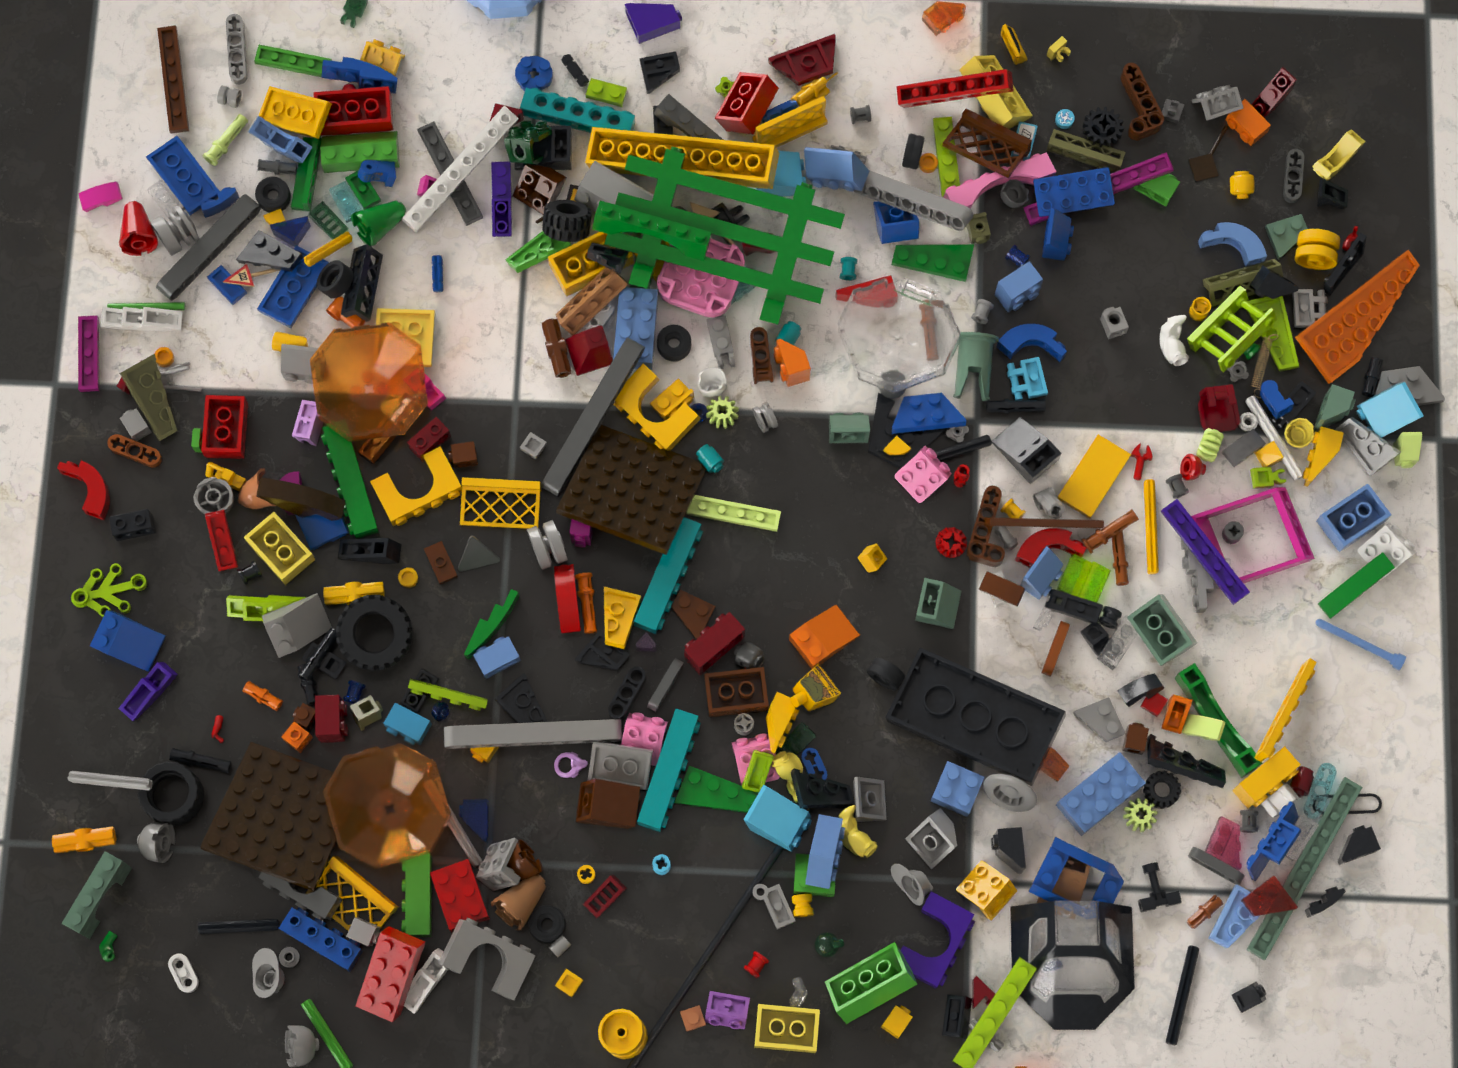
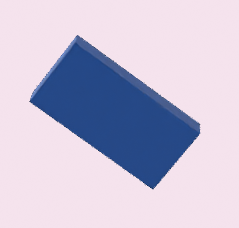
M220 265L207 276V279L234 305L247 294V291L241 285L223 283L231 274Z

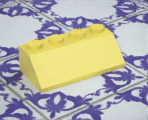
M995 55L974 56L959 69L963 76L1003 70ZM1014 85L1013 92L975 97L991 121L1008 129L1018 125L1019 121L1024 122L1033 116Z

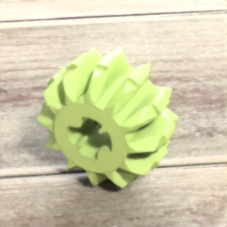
M718 396V401L712 399L711 405L706 407L709 411L706 413V417L711 418L709 423H716L717 429L720 427V424H723L724 429L727 428V423L733 426V419H738L737 412L739 411V408L734 406L735 401L729 402L728 396L724 400H722L721 396ZM719 410H721L722 412L726 411V414H719Z
M1206 429L1196 453L1197 457L1206 462L1212 463L1215 461L1224 438L1223 433L1215 429Z
M1136 798L1135 803L1132 800L1128 802L1130 807H1124V811L1128 814L1123 815V819H1129L1126 826L1133 824V831H1136L1138 827L1140 832H1144L1145 827L1150 830L1152 828L1151 823H1156L1157 821L1152 816H1156L1158 812L1151 811L1155 805L1152 803L1148 806V799L1141 803V799ZM1138 811H1141V814L1144 813L1142 819H1139L1140 816H1136Z

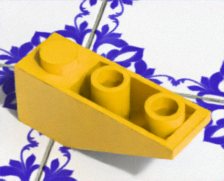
M1322 426L1318 432H1314V438L1311 443H1314L1313 450L1310 449L1307 461H1310L1309 467L1305 468L1302 477L1305 479L1304 486L1308 487L1340 451L1343 432Z
M779 692L776 693L766 716L770 749L774 754L778 747L782 748L786 740L784 734H789L793 725L791 720L795 721L800 711L791 703V697Z

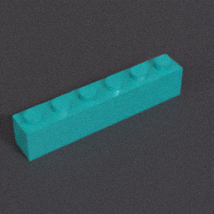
M684 517L667 555L663 554L634 619V626L653 634H657L658 629L662 630L666 621L663 617L666 612H670L673 601H671L673 594L677 595L681 584L678 582L681 576L685 577L687 573L688 559L692 560L696 549L693 547L696 541L700 542L703 535L700 523Z
M675 709L637 820L638 825L661 832L662 827L666 828L669 816H666L668 808H673L676 799L673 797L675 789L679 790L682 779L679 778L681 770L685 771L688 760L685 759L687 752H692L695 741H692L694 733L698 734L701 722H698V715Z

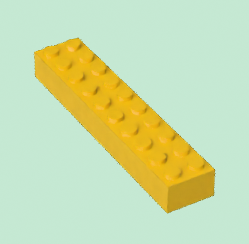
M592 127L585 161L589 168L594 161H597L618 174L646 176L625 170L628 155L662 164L666 149L671 150L672 146L683 149L682 153L686 154L682 167L683 170L745 187L773 189L780 154L775 145Z

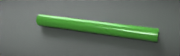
M185 302L108 303L107 307L123 309V307L137 309L150 307L167 310H185Z

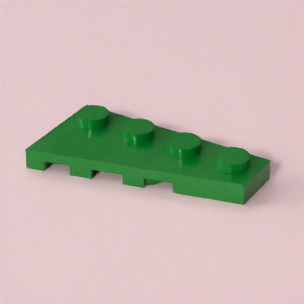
M974 244L896 245L891 265L966 282Z
M689 766L674 804L748 813L758 792L743 789L741 785Z

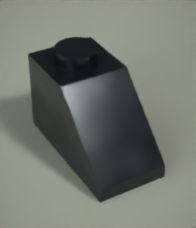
M1264 265L1250 284L1255 288L1254 293L1262 298L1267 296L1271 299L1297 292L1299 289L1292 281Z
M1362 825L1353 829L1354 833L1348 836L1338 859L1339 865L1375 853L1381 849L1372 826L1365 828Z

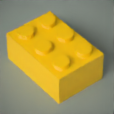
M1284 746L1232 791L1247 809L1252 805L1256 808L1268 798L1267 793L1271 796L1284 785L1281 782L1282 780L1286 783L1298 773L1297 768L1301 764Z

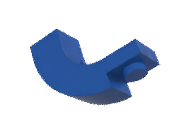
M1040 324L1016 326L1006 332L999 339L996 346L1009 359H1012L1023 347L1031 345L1043 348L1059 362L1063 360L1067 353L1065 346L1061 342L1055 341L1057 332Z

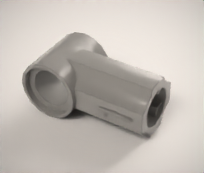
M1052 487L1033 494V500L1038 510L1043 509L1049 517L1055 519L1062 517L1065 509Z

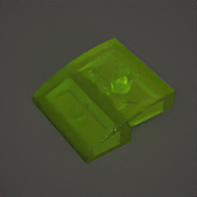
M1072 554L1057 590L1097 603L1111 570L1096 562H1089L1076 554Z

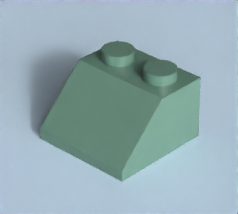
M1332 384L1323 398L1314 431L1318 432L1321 426L1329 427L1340 422L1344 416H1348L1356 399H1353L1355 392Z
M860 412L853 413L852 415H845L844 413L829 415V443H868L870 435L868 415Z

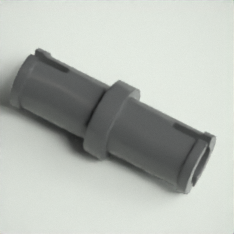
M258 160V171L274 172L275 175H279V173L296 175L297 163L280 162V160Z

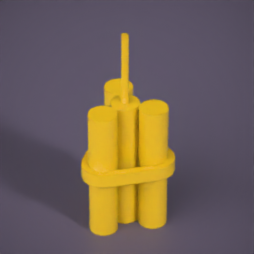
M838 72L828 79L821 77L809 84L803 85L801 90L790 99L792 101L796 100L800 107L817 98L825 97L830 93L826 83Z

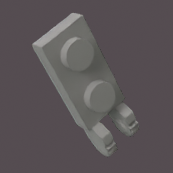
M726 316L707 319L718 368L724 369V363L721 358L724 355H728L729 365L735 367L733 347Z

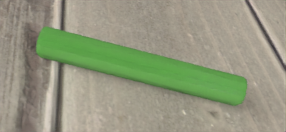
M308 999L301 1004L302 1008L341 1068H352L353 1064L312 1000Z

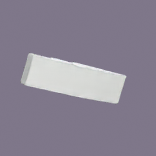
M123 307V309L102 308L101 328L138 331H181L182 311L143 307V309Z

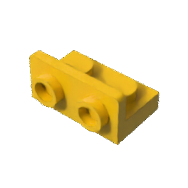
M374 39L373 42L366 41L360 60L378 66L395 76L400 61L405 58V54L400 53L401 49L393 46L387 48L384 46V42Z
M678 378L650 403V406L665 421L684 402L687 405L693 402L694 391L692 389L689 390Z

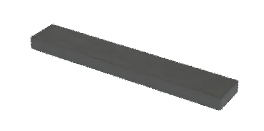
M433 121L418 128L417 131L441 176L453 163L454 159ZM464 180L451 194V197L465 225L468 226L483 219V215Z

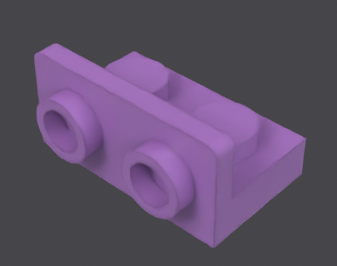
M710 991L705 1022L714 1026L722 1025L732 1029H745L750 998Z

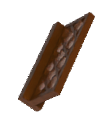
M965 109L962 113V118L944 140L942 146L1009 178L1022 159L1030 153L1032 140L971 110ZM963 126L969 129L970 132L961 133L960 128ZM976 135H982L987 139L977 141ZM973 137L974 142L964 143L963 138ZM960 139L961 144L954 145L950 141ZM993 143H998L1003 148L994 149ZM989 144L990 150L981 151V145ZM976 147L977 152L970 153L966 148ZM1009 151H1015L1019 153V156L1010 157ZM1006 153L1007 158L997 159L996 154ZM993 155L994 160L987 161L983 156ZM1009 163L1010 168L1007 171L1001 168L999 164Z

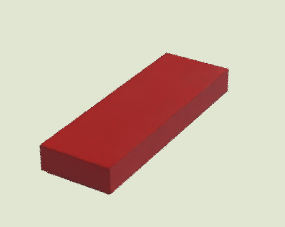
M225 510L206 513L205 519L218 571L237 568L238 563Z

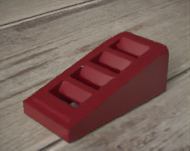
M612 874L583 905L596 918H599L627 887ZM613 883L619 890L616 892L609 884ZM605 888L613 895L612 898L603 891ZM599 894L607 901L606 904L597 897ZM593 900L601 907L600 910L591 903Z

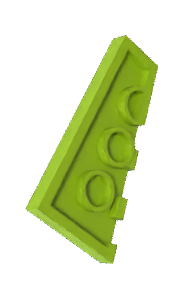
M1283 296L1274 299L1264 297L1248 301L1263 313H1266L1270 308H1273L1277 320L1261 337L1262 339L1266 337L1265 344L1268 337L1270 339L1277 338L1272 342L1270 354L1279 371L1299 368ZM1248 312L1255 324L1259 319Z

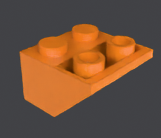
M782 339L776 340L775 353L773 355L776 364H780L781 371L779 373L782 382L786 381L787 387L809 381L811 368L805 351Z

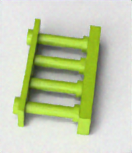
M1241 286L1187 338L1190 349L1196 352L1199 348L1203 347L1219 358L1218 364L1223 373L1232 367L1235 361L1268 328H1271L1277 320L1273 308L1263 313L1249 303L1246 289ZM1243 307L1259 320L1251 327L1234 315L1240 308ZM1227 321H1231L1246 333L1237 340L1221 327ZM1213 334H1217L1231 344L1232 347L1224 353L1207 340Z

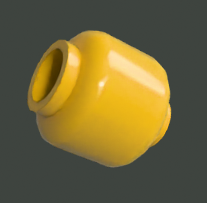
M1249 171L1234 172V175L1230 177V193L1237 195V199H1248V195L1254 193V176L1249 174Z

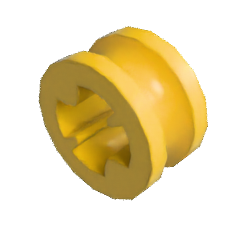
M583 865L578 869L577 877L581 883L590 884L594 881L596 875L593 867ZM588 869L591 871L589 873L592 876L584 880L582 879L583 875H581V872H586Z

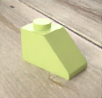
M1402 432L1396 439L1393 446L1401 451V453L1394 458L1395 466L1411 468L1419 461L1422 432Z

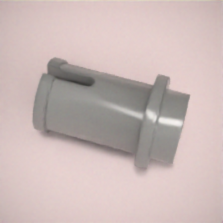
M1000 526L995 530V534L1004 543L1005 549L1012 550L1018 545V539L1011 535L1006 526Z

